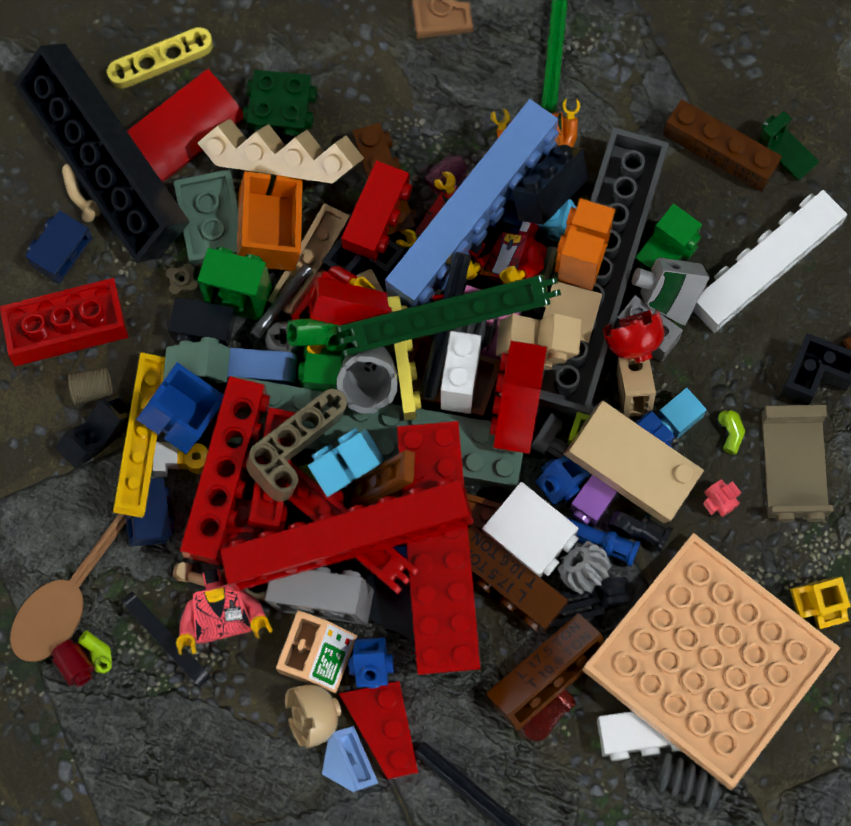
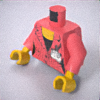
M220 569L202 573L206 590L193 593V599L187 602L180 621V634L176 644L179 655H182L181 650L185 646H191L192 654H195L197 651L195 641L197 644H204L253 632L256 638H260L258 635L259 629L267 627L269 633H271L272 627L264 614L261 603L254 596L247 593L245 589L235 591L229 585H223Z

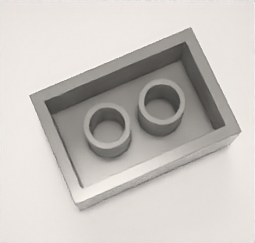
M320 567L269 582L265 601L281 613L296 615L299 610L322 619L367 626L374 589L366 582L367 580L360 577L361 574L358 572L342 570L341 575L330 573L331 569Z

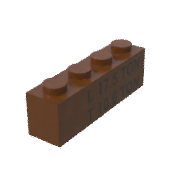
M682 99L667 120L663 133L665 137L763 192L777 170L782 158L776 152Z
M472 524L468 529L472 576L477 579L474 582L475 585L486 594L492 591L500 598L498 603L510 613H513L515 610L524 617L522 622L532 631L537 632L541 630L545 634L551 624L568 605V600Z
M578 613L547 641H544L528 658L520 662L504 679L497 682L486 695L496 710L518 731L584 673L582 669L605 640L601 633Z

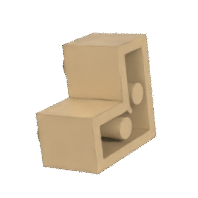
M557 313L541 320L512 314L499 321L496 356L502 357V352H509L511 340L547 346L544 370L552 369V366L559 363H566L568 359L579 355L581 319Z

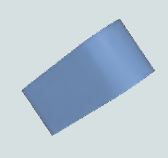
M230 348L226 383H228L229 376H237L295 386L298 356L294 353L283 351Z

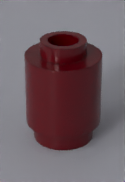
M70 639L62 642L52 650L53 663L69 686L76 685L80 687L92 679V673L95 668L79 644H75Z

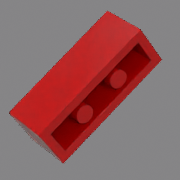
M376 160L341 238L344 249L376 261L379 252H385L390 239L387 236L391 226L396 227L401 215V211L398 210L402 200H408L413 185L409 182L408 172Z

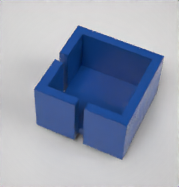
M176 362L136 420L158 435L161 431L166 434L164 437L166 441L187 454L221 406L224 394Z

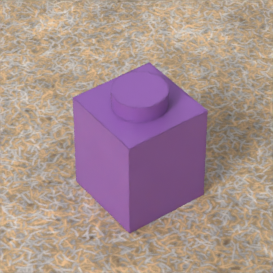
M591 475L571 504L570 510L574 512L572 516L578 522L585 525L590 523L595 527L615 499L617 491L594 475Z

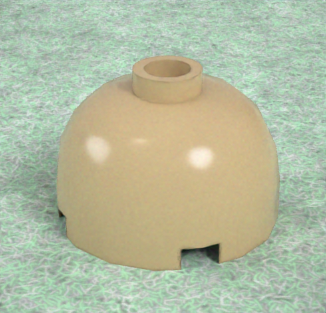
M313 684L290 688L285 694L286 709L292 708L293 718H288V722L297 743L301 747L305 746V749L326 742L335 732L338 725V716L341 715L338 700L332 698L329 692L321 686Z

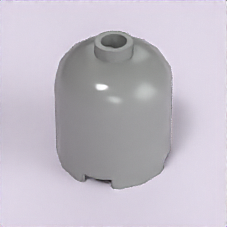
M383 346L344 357L337 376V390H340L345 395L350 409L360 413H375L378 409L385 407L393 401L397 392L398 382L397 363L393 354Z

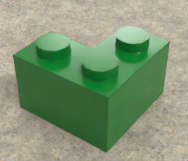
M673 203L656 224L653 236L635 257L633 268L651 271L655 260L658 258L680 261L685 258L689 260L696 252L697 244L702 238L699 235L702 224Z
M305 346V362H300L298 379L301 380V388L322 392L328 389L337 390V376L345 357L342 355L343 349L334 352L323 348L321 354L309 353L307 346Z

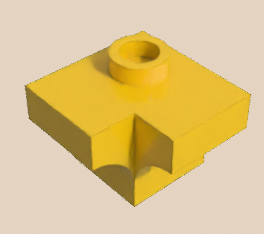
M830 577L790 589L797 614L802 618L813 616L817 629L849 621L847 608L851 606L842 577Z

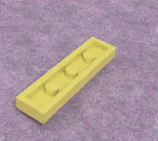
M400 296L388 297V305L392 308V312L407 309V305H401ZM411 339L394 344L404 421L416 419V410L421 409L419 391L413 392L412 381L417 380L415 362L409 363L408 352L413 351Z

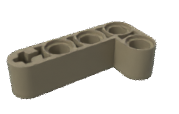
M328 389L251 448L246 463L247 471L273 500L279 502L288 500L293 495L297 485V474L288 461L332 428L342 418L346 409L347 399L340 390ZM326 406L329 407V409L325 412V414H324V416H323V412H324V410H325V407H326ZM310 421L314 424L315 428H305L301 422ZM281 438L291 441L292 446H282L278 440ZM257 456L265 457L269 464L260 465L254 458ZM283 479L289 484V487L280 488L276 485L275 480Z

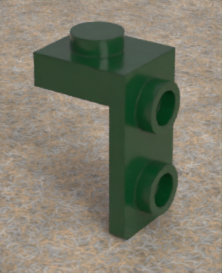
M783 111L777 117L774 115L770 116L762 124L761 128L763 130L758 143L781 155L780 164L796 180L800 181L818 165L819 160L787 130L792 118Z

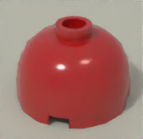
M651 310L633 314L620 319V326L614 329L611 324L602 329L610 350L620 358H634L635 363L651 359L653 357L651 352L660 347L665 333L659 310H655L653 314Z

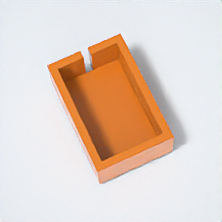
M244 171L239 189L237 255L244 257L246 254L256 255L262 258L263 262H266L267 268L295 271L301 254L302 179L276 175L271 196H268L266 192L271 180V174Z
M581 198L577 208H570L565 234H562L557 248L558 253L554 272L559 273L558 282L593 291L609 242L615 213L614 208Z

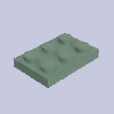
M228 169L173 181L178 205L190 221L183 230L190 264L203 263L207 248L217 249V247H224L232 250L237 255L238 203L231 170Z

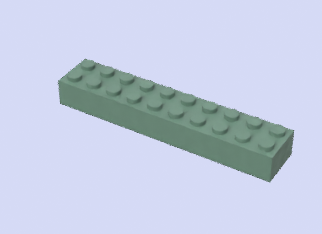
M232 376L265 384L267 395H270L269 407L298 412L323 393L322 391ZM390 403L378 409L375 413H360L350 409L347 404L340 421L297 454L312 457L311 455L329 444L334 449L341 445L337 440L338 438L357 428L359 433L364 429L368 431L384 456L385 460L383 462L399 454L397 426L458 421L464 485L512 493L518 486L523 453L493 448L495 436L489 435L491 421L423 409L416 410V419L404 421L403 407ZM327 406L325 407V410H324V412H323V416H324L325 412L329 409V407H327ZM241 408L237 411L236 417L238 419H246L250 416L251 410ZM267 412L261 413L259 423L262 424V432L259 441L263 439ZM310 421L301 422L305 428H315L314 424ZM235 436L228 442L241 445L243 438Z

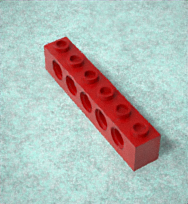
M229 376L180 548L183 557L219 565L222 558L220 549L229 547L230 540H226L230 528H235L238 519V511L235 510L238 499H243L246 490V482L243 481L245 471L247 470L246 463L253 442H258L261 436L262 424L259 423L261 413L267 412L270 403V395H267L265 384ZM239 409H250V416L246 419H238L236 413ZM239 436L243 438L241 446L237 448L227 446L228 441L232 437ZM232 465L235 467V472L230 477H222L219 475L222 467ZM224 494L227 496L224 505L216 507L211 504L215 495ZM209 523L219 525L217 533L213 536L203 534L204 527Z

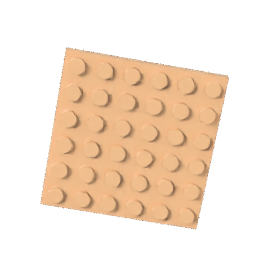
M693 533L584 666L582 671L728 789L732 790L840 647Z

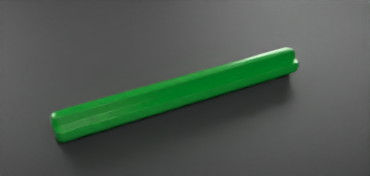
M552 0L541 105L542 108L551 114L556 113L568 0Z

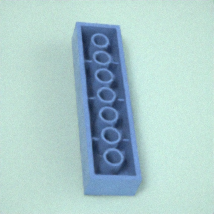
M531 99L527 101L385 279L387 297L400 296L401 305H407V309L434 301L432 297L438 289L443 291L447 286L454 254L461 252L470 255L468 251L474 244L477 246L481 244L487 235V227L491 222L496 224L505 212L503 207L509 200L514 201L512 190L538 165L544 155L547 157L557 146L556 138L559 134V131H557V117Z

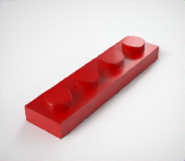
M269 407L263 438L297 412ZM281 438L278 440L282 446H292L291 441ZM259 456L258 464L267 465L269 461L265 457ZM275 480L278 487L286 488L287 482L285 480ZM256 481L247 525L278 531L284 501L279 502L270 498Z

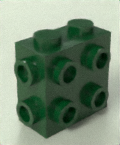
M254 70L253 80L249 79L247 83V97H250V104L244 107L243 123H247L249 134H254L269 124L279 137L291 141L307 129L312 130L314 113L310 112L311 103H316L317 86H313L312 76Z

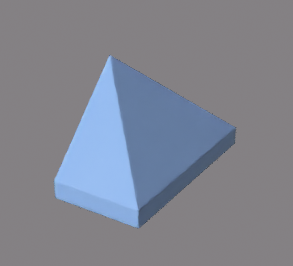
M354 726L335 731L328 739L322 775L352 792L378 783Z

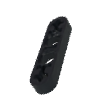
M132 591L120 601L199 687L211 678L184 647L181 650L182 655H179L176 644L177 639Z

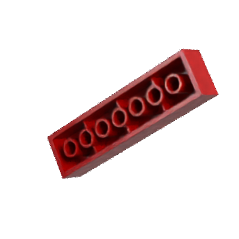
M458 421L397 426L399 453L405 450L415 452L414 482L402 488L403 496H406L408 491L415 488H425L426 490L437 487L439 482L447 479L461 480L464 485ZM468 525L407 542L408 561L419 570L415 576L409 573L418 675L481 670Z

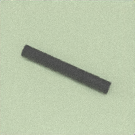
M302 265L250 331L255 338H261L313 272L308 265Z

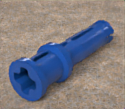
M567 518L578 527V532L575 535L579 538L578 542L584 544L589 540L591 543L601 547L607 553V556L610 555L625 561L627 566L632 567L641 542H631L617 536V532L609 531L606 533Z

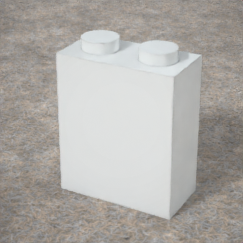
M450 331L441 387V410L471 414L480 360V335Z
M520 482L482 528V532L538 577H541L543 574L549 576L559 564L556 558L562 550L568 553L579 539L575 536L578 532V527L522 482Z

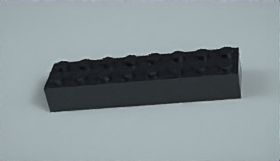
M66 43L40 46L15 81L14 86L134 261L140 263L161 258L190 221Z

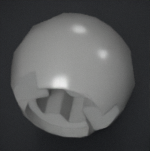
M287 321L274 323L268 329L265 343L269 351H283L295 354L301 346H290L288 341L284 345L280 342L281 335L287 334Z

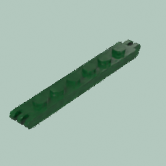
M543 274L336 326L337 333L347 330L350 333V336L339 338L340 345L352 342L353 348L343 349L342 355L347 356L550 305V298L560 296L561 292L560 289L548 292L547 286L557 284L558 279L556 277L545 280Z

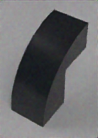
M119 392L100 399L86 422L66 431L55 448L74 468L85 464L109 446L126 429L131 404Z

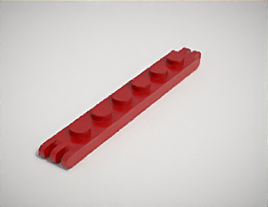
M259 456L255 457L254 459L258 463ZM290 461V466L295 470L298 481L293 495L288 501L313 522L318 521V518L322 515L335 514L337 516L347 513V508L331 495L327 497L320 485ZM392 547L355 557L396 594H399L402 590L394 582L396 578L405 585L410 581L402 573L403 570L406 568L414 576L419 571Z

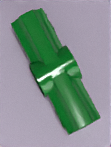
M296 319L288 321L286 327L287 341L290 346L325 345L328 350L335 352L345 348L348 344H352V342L340 345L339 338L350 336L349 330L342 333L336 332L335 327L340 325L313 319Z

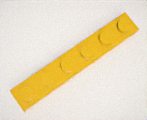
M140 352L113 513L141 518L145 514L157 434L136 419L163 381L165 357Z

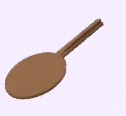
M124 514L117 515L70 580H56L45 584L36 590L22 605L13 622L10 637L12 650L17 657L27 662L44 660L52 656L51 652L56 646L72 637L79 625L84 607L83 595L79 587L125 526L126 517Z

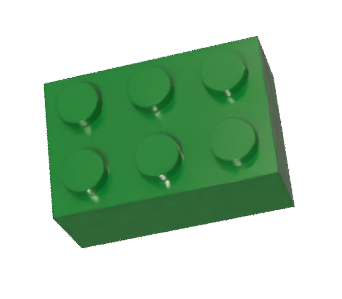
M217 247V249L207 248L197 280L204 301L206 303L233 307L236 316L259 321L268 309L269 304L267 300L273 292L266 262L252 254H246L245 257L236 255L232 250L224 247Z

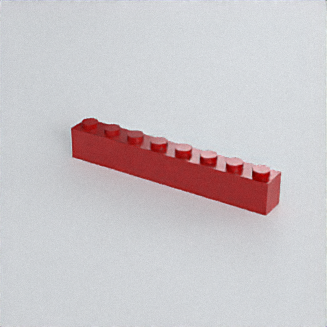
M447 479L439 482L437 487L426 490L425 488L412 489L407 492L406 496L381 498L375 505L368 507L365 505L353 506L344 514L337 516L335 514L322 515L318 518V521L309 524L304 522L294 523L288 526V530L278 533L276 531H267L259 534L257 539L250 541L236 540L229 543V547L220 549L227 583L235 591H240L473 524L474 520L461 480Z

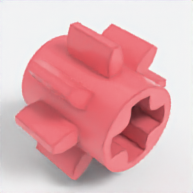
M721 479L704 491L708 498L704 500L703 505L711 515L717 511L723 517L740 505L736 498L740 496L741 491L733 481L727 485Z

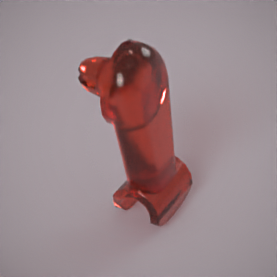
M567 690L561 692L523 726L526 737L533 741L545 739L563 715L575 706L576 703L573 696Z

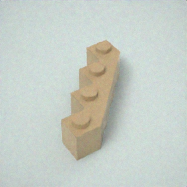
M231 119L216 126L198 142L216 166L331 184L364 159L347 136L334 143L324 152L308 130L296 136L285 145L269 124L246 139Z

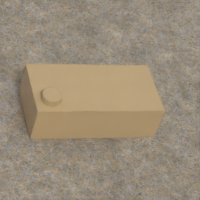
M604 401L595 406L563 454L662 523L673 519L704 471Z

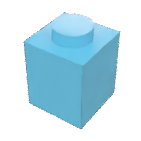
M686 388L660 409L657 417L678 439L704 417L707 409Z

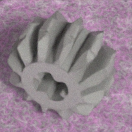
M589 540L583 545L578 542L574 549L570 550L566 556L560 558L562 564L558 567V571L561 575L560 578L563 580L562 582L580 595L585 591L592 593L595 586H601V581L609 577L607 571L612 565L609 562V557L606 555L607 553Z

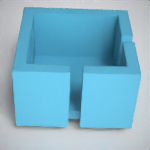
M354 428L337 439L341 445L333 449L332 445L329 444L311 455L314 462L307 466L327 497L385 460L366 429L359 433L357 428Z

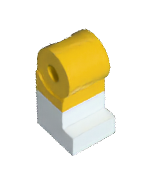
M156 442L153 460L155 477H168V469H188L195 474L202 473L208 449L200 443H195L188 453L185 454L169 442Z

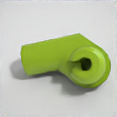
M724 410L718 416V422L722 426H726L729 433L723 451L736 455L744 437L745 428L737 412Z
M86 630L79 637L78 643L90 651L94 670L101 674L108 673L112 668L110 647Z

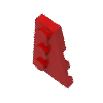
M400 682L388 683V685L373 689L364 688L340 693L341 699L387 779L418 774Z

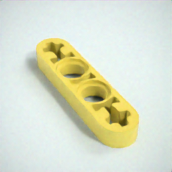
M194 28L117 59L108 66V78L114 87L123 89L204 57L211 52L213 47L211 34L204 28ZM200 38L204 45L199 47L195 39ZM185 42H187V45L190 49V52L186 53V49L183 44ZM171 47H178L181 50V54L179 57L171 59L166 56V51ZM149 57L155 60L154 66L150 69H142L139 66L144 58ZM133 63L137 71L136 74L133 73V70L131 68V64ZM121 69L125 75L122 79L117 76V71Z

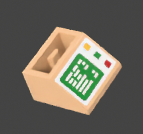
M298 610L276 669L282 675L310 685L321 686L323 689L336 694L357 635L327 620Z

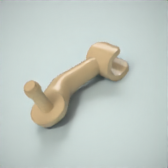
M65 164L62 168V174L68 195L82 210V219L86 222H91L95 216L100 215L101 211L93 200L87 201L83 197L78 186L77 176L69 164Z
M181 562L174 566V579L205 587L202 574L191 571V564ZM223 568L220 570L222 576L223 585H225L228 583L226 579L225 570Z

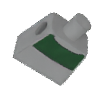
M658 258L655 260L651 271L637 268L632 276V284L642 288L640 294L649 308L659 310L666 317L686 325L710 277L702 264Z

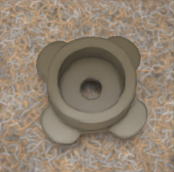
M187 263L180 268L170 267L167 269L166 276L170 279L169 291L172 294L178 295L179 293L196 290L198 283L194 280L193 273L195 269L193 265ZM184 277L185 279L184 281H179V278Z

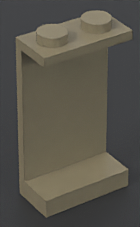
M826 405L766 406L762 412L768 518H776V521L781 523L793 522L795 518L807 517L808 522L824 521L825 517H829L834 511L833 505H828L823 434V421L827 417Z

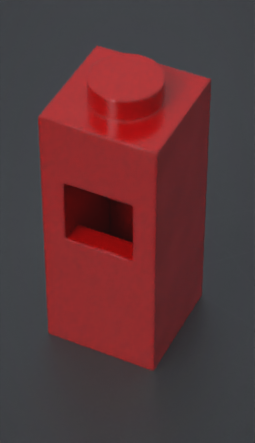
M317 277L309 299L310 319L336 325H344L392 313V308L388 305L387 292Z

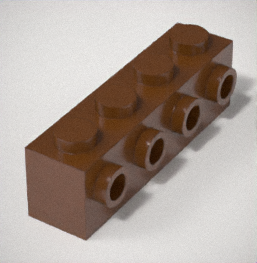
M380 122L352 131L354 146L364 157L360 164L366 181L376 160L401 170L397 156L392 158L389 148L393 147L388 131L383 132ZM403 200L398 209L401 211L399 221L396 227H390L387 234L395 243L399 239L407 241L406 236L400 233L401 230L411 229L415 232L416 226L419 225L415 208L410 209L407 201Z

